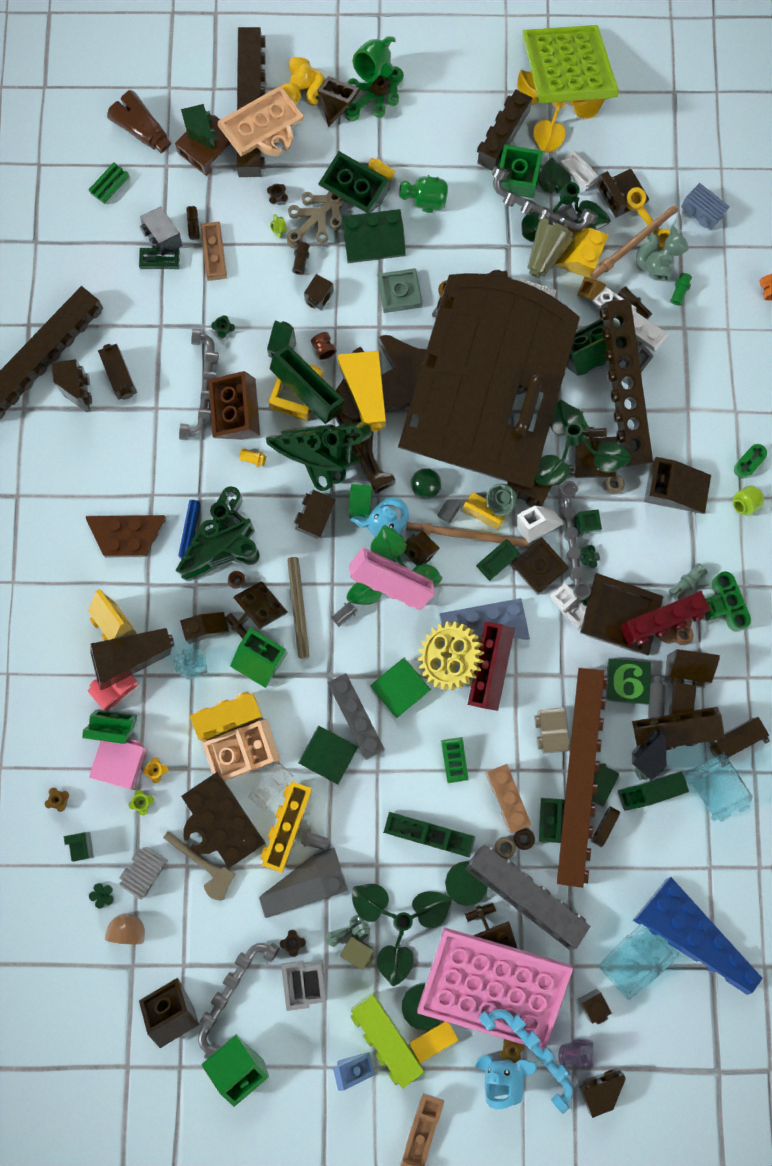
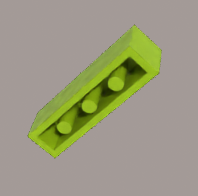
M374 992L351 1008L352 1015L350 1017L357 1028L361 1026L365 1034L363 1037L370 1047L374 1045L378 1051L375 1055L381 1065L384 1066L386 1064L391 1071L388 1075L395 1086L399 1084L403 1089L425 1073L423 1066Z

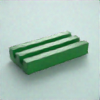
M113 162L88 190L90 194L105 204L130 177L129 173L123 171V168L118 167ZM121 174L118 180L113 184V181ZM107 188H109L103 196H100Z

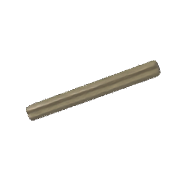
M290 557L287 561L298 657L304 659L310 655L298 557Z

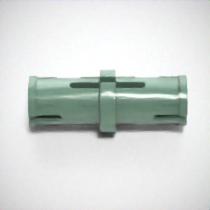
M698 563L687 575L684 574L681 577V580L669 590V594H675L673 598L679 600L689 589H693L696 586L695 583L708 573L707 569L701 570L704 566Z

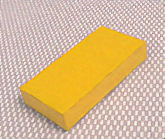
M443 1021L436 1027L409 1041V1044L421 1064L459 1040L450 1023Z

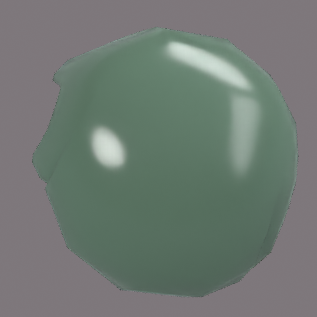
M507 484L494 485L486 495L487 507L495 516L507 515L514 510L517 504L516 492Z

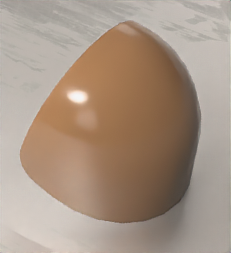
M129 913L120 914L109 923L105 941L131 945L142 944L145 938V928L137 916Z

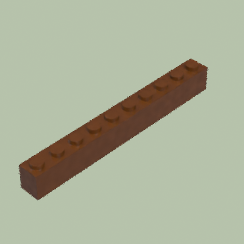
M578 668L557 884L583 888L584 883L588 884L589 870H585L586 861H590L591 848H587L588 839L593 837V826H589L590 817L595 816L596 804L591 803L592 795H597L598 783L594 782V774L599 773L600 761H596V752H601L602 740L598 739V731H603L604 719L600 718V710H605L606 697H602V689H607L608 677L604 676V670Z

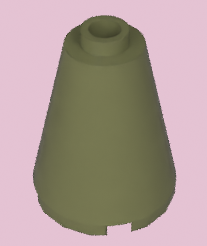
M540 219L527 266L530 270L529 274L536 278L545 276L575 239L570 230L556 222L554 225L548 224L550 221L548 219Z

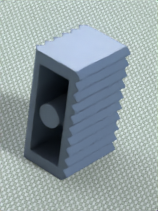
M701 183L696 185L681 205L687 215L696 218L702 227L709 230L715 227L730 208L728 204Z

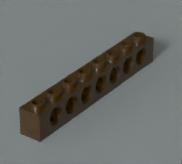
M631 299L608 301L601 305L599 315L604 324L602 337L606 341L607 346L605 358L607 362L609 361L610 367L608 379L612 382L611 400L615 403L613 415L614 421L618 425V431L616 432L617 441L631 455V461L623 467L653 463ZM614 318L619 320V328L613 324ZM616 339H620L622 341V348H619L616 345ZM619 359L625 361V369L619 366ZM623 379L628 382V389L623 388ZM626 399L631 402L630 410L624 405ZM628 420H632V421H633V423H634V428H633V430H631V429L628 428V426H627ZM631 440H634L637 444L635 450L630 447Z

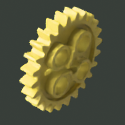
M448 621L445 623V626L439 623L438 630L431 628L432 635L425 634L428 639L427 642L421 641L424 649H418V651L423 653V656L419 657L418 660L423 661V664L419 668L425 670L422 676L429 677L427 682L434 683V687H441L443 690L449 688V690L455 691L456 686L462 689L463 682L470 685L469 677L477 678L474 674L475 670L481 671L477 664L484 662L479 659V656L483 655L484 652L478 650V648L483 644L476 642L479 636L473 634V629H467V625H460V623L455 621L453 625ZM445 640V646L441 648V643ZM464 642V649L460 652V645ZM441 660V667L437 669V664ZM460 663V670L456 672V666Z

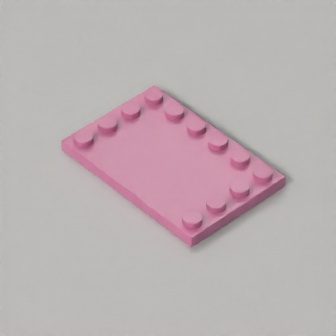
M444 927L417 1012L418 1014L525 1045L523 1040L510 1028L504 1019L495 1020L494 1022L497 1026L489 1032L478 1018L484 1011L489 1014L497 1009L507 1010L514 1017L518 1014L527 1024L524 1029L528 1033L534 1031L541 1040L538 1045L544 1050L547 1047L573 967L567 963Z

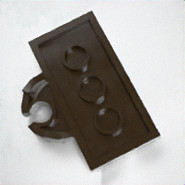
M218 771L181 795L192 812L183 828L184 841L189 840L190 835L194 832L202 836L200 843L190 846L192 851L199 854H210L218 851L228 868H231L265 844L264 839Z

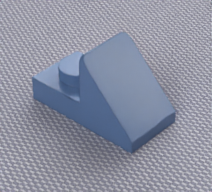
M370 1052L337 1061V1066L333 1067L338 1091H344L375 1075Z

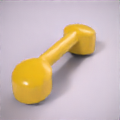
M639 187L632 188L626 195V207L631 211H637L648 226L654 220L643 207L646 201V194ZM658 227L652 233L656 234L659 238L658 249L663 250L665 241L670 235V230H660Z

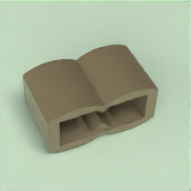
M565 709L538 710L537 715L534 716L535 728H539L540 737H537L538 750L542 749V754L568 752L570 746Z

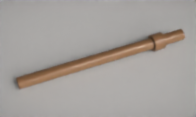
M672 205L611 257L601 261L600 266L590 273V277L595 280L604 272L611 270L619 259L678 211V208Z
M408 522L406 525V530L424 531L429 536L430 534L493 543H502L507 538L515 546L528 547L529 545L524 538L432 526V523L423 522V524Z

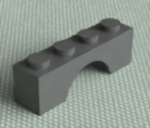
M347 673L327 682L365 760L384 752L385 749Z

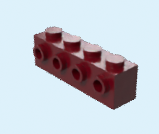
M699 591L627 621L620 628L629 646L636 643L640 646L649 642V638L656 635L659 638L668 634V630L671 628L678 630L687 626L686 622L690 620L697 622L706 617L705 613L711 609L702 591Z
M484 622L480 641L483 645L479 648L480 651L484 652L483 655L479 656V659L484 662L477 664L481 671H474L477 678L472 680L467 705L498 711L515 628L498 623Z

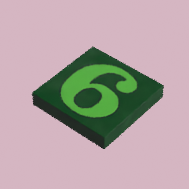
M609 658L606 701L648 705L651 662Z

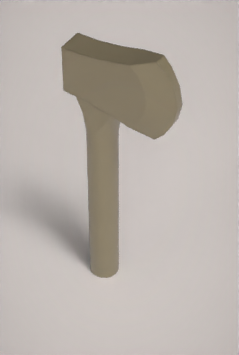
M168 831L163 838L204 868L213 877L204 884V889L208 896L214 900H224L228 887L236 874L225 866L220 868L213 865Z

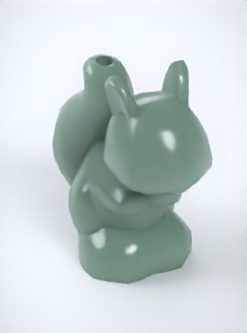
M674 226L670 229V235L665 241L663 250L656 251L659 246V238L656 234H650L647 237L649 242L643 244L637 251L636 262L642 270L649 272L651 279L671 281L673 273L669 266L674 263L673 257L682 255L689 249L686 239L678 234Z

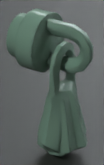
M354 916L351 918L349 926L328 932L325 940L327 945L335 947L352 932L355 938L362 941L370 936V927L360 916Z

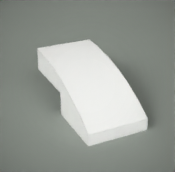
M564 583L550 595V599L579 630L582 627L586 606L575 598L573 590Z

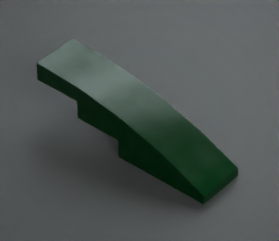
M392 812L388 813L383 832L469 858L476 837Z

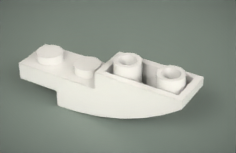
M605 287L592 302L600 311L601 305L604 303L623 300V298ZM632 305L637 343L642 342L655 351L667 339L668 333L638 314L636 307ZM614 318L613 322L620 325L619 320Z

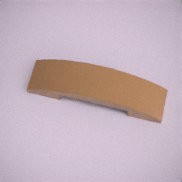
M422 1093L400 1166H425L435 1128L439 1122L444 1105L443 1099Z

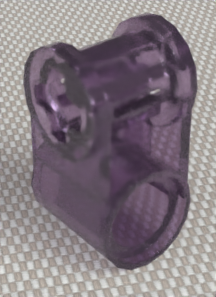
M574 1040L573 1042L562 1044L558 1054L559 1063L564 1066L572 1064L582 1069L592 1067L594 1042Z

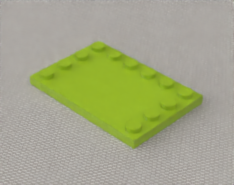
M598 25L522 31V39L539 103L549 104L552 102H570L574 100L589 101L591 99L618 97L619 89Z

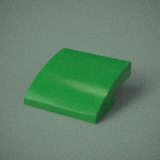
M405 657L370 685L396 718L401 716L431 690Z
M95 710L90 715L89 724L83 729L82 738L125 744L134 729L137 715Z

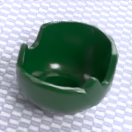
M422 468L416 471L410 480L413 493L421 499L433 498L441 490V478L435 470L430 468Z

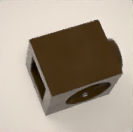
M316 274L304 292L306 304L313 309L318 308L322 310L334 292L333 283Z

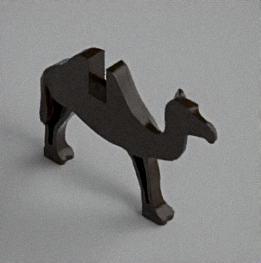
M440 297L432 317L436 318L442 297ZM447 297L445 308L452 309L454 299ZM382 335L379 337V346L393 368L381 375L386 413L410 406L427 349H418L391 335ZM359 347L355 349L352 353H360L364 351L362 347ZM430 355L427 367L434 368L437 358ZM343 378L336 392L345 401L340 414L335 419L339 425L346 422H362ZM372 431L369 439L357 445H352V451L360 459L359 463L367 481L371 483L374 494H377L391 487L396 482L394 475L381 471L374 459L372 451L374 431Z

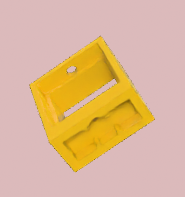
M310 365L323 378V371L315 365ZM277 377L268 402L270 409L308 421L312 411L306 405L278 398L283 382Z

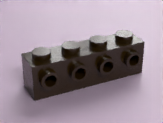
M516 89L512 96L509 95L504 103V110L498 112L495 118V125L489 127L485 142L481 141L478 146V164L493 171L495 166H498L502 158L504 145L511 144L530 112L532 97Z
M718 707L632 721L636 746H642L647 741L648 735L653 730L657 731L661 726L665 729L666 750H672L684 745L695 746L702 742L715 743L720 739H725L722 716Z

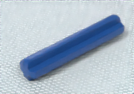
M189 500L178 554L181 559L184 558L188 547L192 545L191 542L195 535L201 505L198 500Z

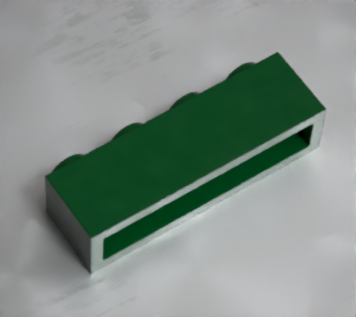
M289 345L273 354L269 369L324 424L340 414L345 400Z

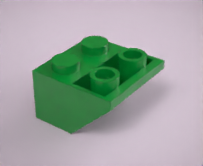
M249 628L237 648L230 667L266 688L288 652L282 646Z
M237 1034L202 1063L204 1071L219 1094L233 1107L239 1104L269 1077L264 1060Z

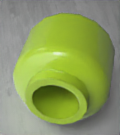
M746 486L733 496L735 511L745 516L752 515L764 505L763 493L755 486Z

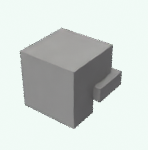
M297 961L281 964L286 1011L309 1008V1004L326 1002L327 991L323 961L309 963Z

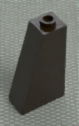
M167 628L91 643L90 654L99 690H104L169 656L172 647H174V639L172 634H168Z

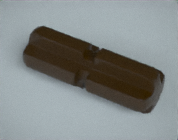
M188 206L186 208L188 236L191 240H197L200 238L197 207Z

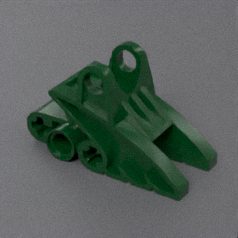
M346 422L337 427L332 424L283 430L281 431L282 435L267 437L266 443L287 458L304 464L314 487L319 491H326L331 488L333 483L343 482L346 478V469L360 462L358 457L351 454L352 445H357L369 439L372 430L365 422ZM333 471L340 472L341 477L339 480L334 478ZM320 476H323V477L326 478V481H327L326 487H323V486L320 485V483H319V477H320Z
M228 486L222 491L217 502L210 509L213 520H206L200 525L199 532L195 534L191 542L192 545L188 547L184 558L181 559L175 570L181 574L183 580L188 582L199 578L218 566L231 561L247 565H254L259 561L260 553L257 546L249 539L255 531L253 524L249 518L245 519L238 513L243 500L236 487ZM234 495L236 496V499H231V500L229 501V499H228L229 496H230V497H233ZM234 517H236L240 521V523L236 524L234 522ZM253 550L250 554H245L247 551ZM256 554V558H255L254 560H252V561L246 560V559H249V558L254 557V555Z

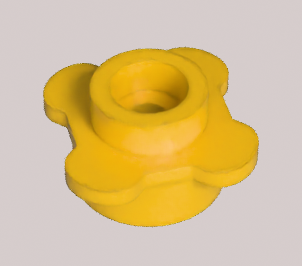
M157 757L152 758L151 762L143 769L144 775L151 778L153 783H159L163 774L168 772V766L163 765Z

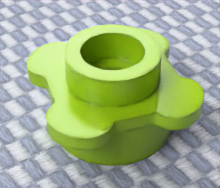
M274 214L270 227L272 232L276 233L277 238H281V233L287 231L286 222L283 217H278L277 214Z
M137 790L128 806L131 810L139 811L140 815H146L150 804L154 803V798L151 795H145L142 790Z

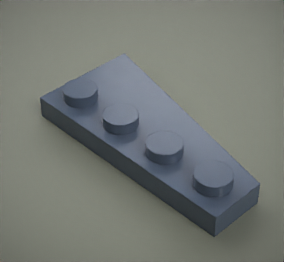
M521 598L439 614L442 625L445 626L447 621L453 625L455 621L460 623V625H467V629H473V634L482 636L484 622L487 621L515 628L513 638L530 639Z

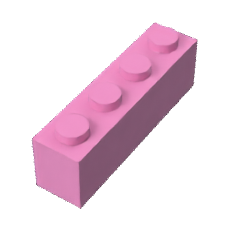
M364 547L349 564L350 578L354 581L363 583L375 591H380L392 599L404 602L409 607L421 610L435 594L431 579Z

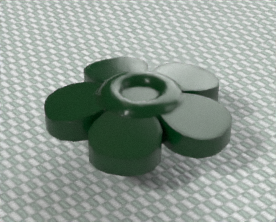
M593 545L583 547L581 549V554L584 556L582 563L589 565L590 568L597 567L600 555L598 552H595V547Z
M101 883L95 884L93 887L94 891L89 894V899L91 901L97 900L95 906L99 909L103 908L105 904H112L114 898L109 895L113 891L112 887L106 885L103 888Z

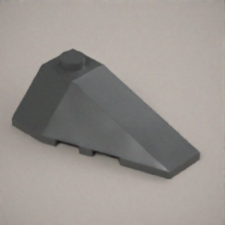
M335 847L314 854L259 897L265 918L348 891Z

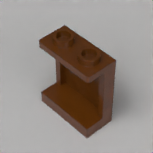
M211 115L213 123L209 124L210 129L214 128L217 140L214 141L216 149L211 150L188 138L187 131L175 142L178 154L205 176L211 172L210 165L231 144L217 126L220 119L216 115Z

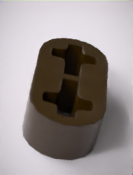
M612 806L608 807L592 837V843L599 847L604 846L620 815L619 810Z

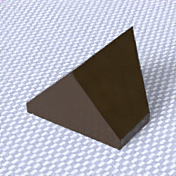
M329 76L318 90L328 127L351 105L360 92L359 88Z

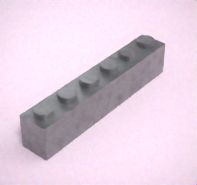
M485 844L481 846L465 870L568 950L577 949L591 927L586 923V919L580 914L571 912L568 909V905L563 901L553 898L548 889L535 884L530 875L518 871L513 862L500 857L495 848Z

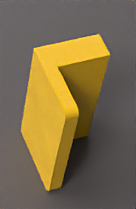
M474 492L471 493L462 509L463 512L496 530L499 529L506 515L495 516L487 507V499Z

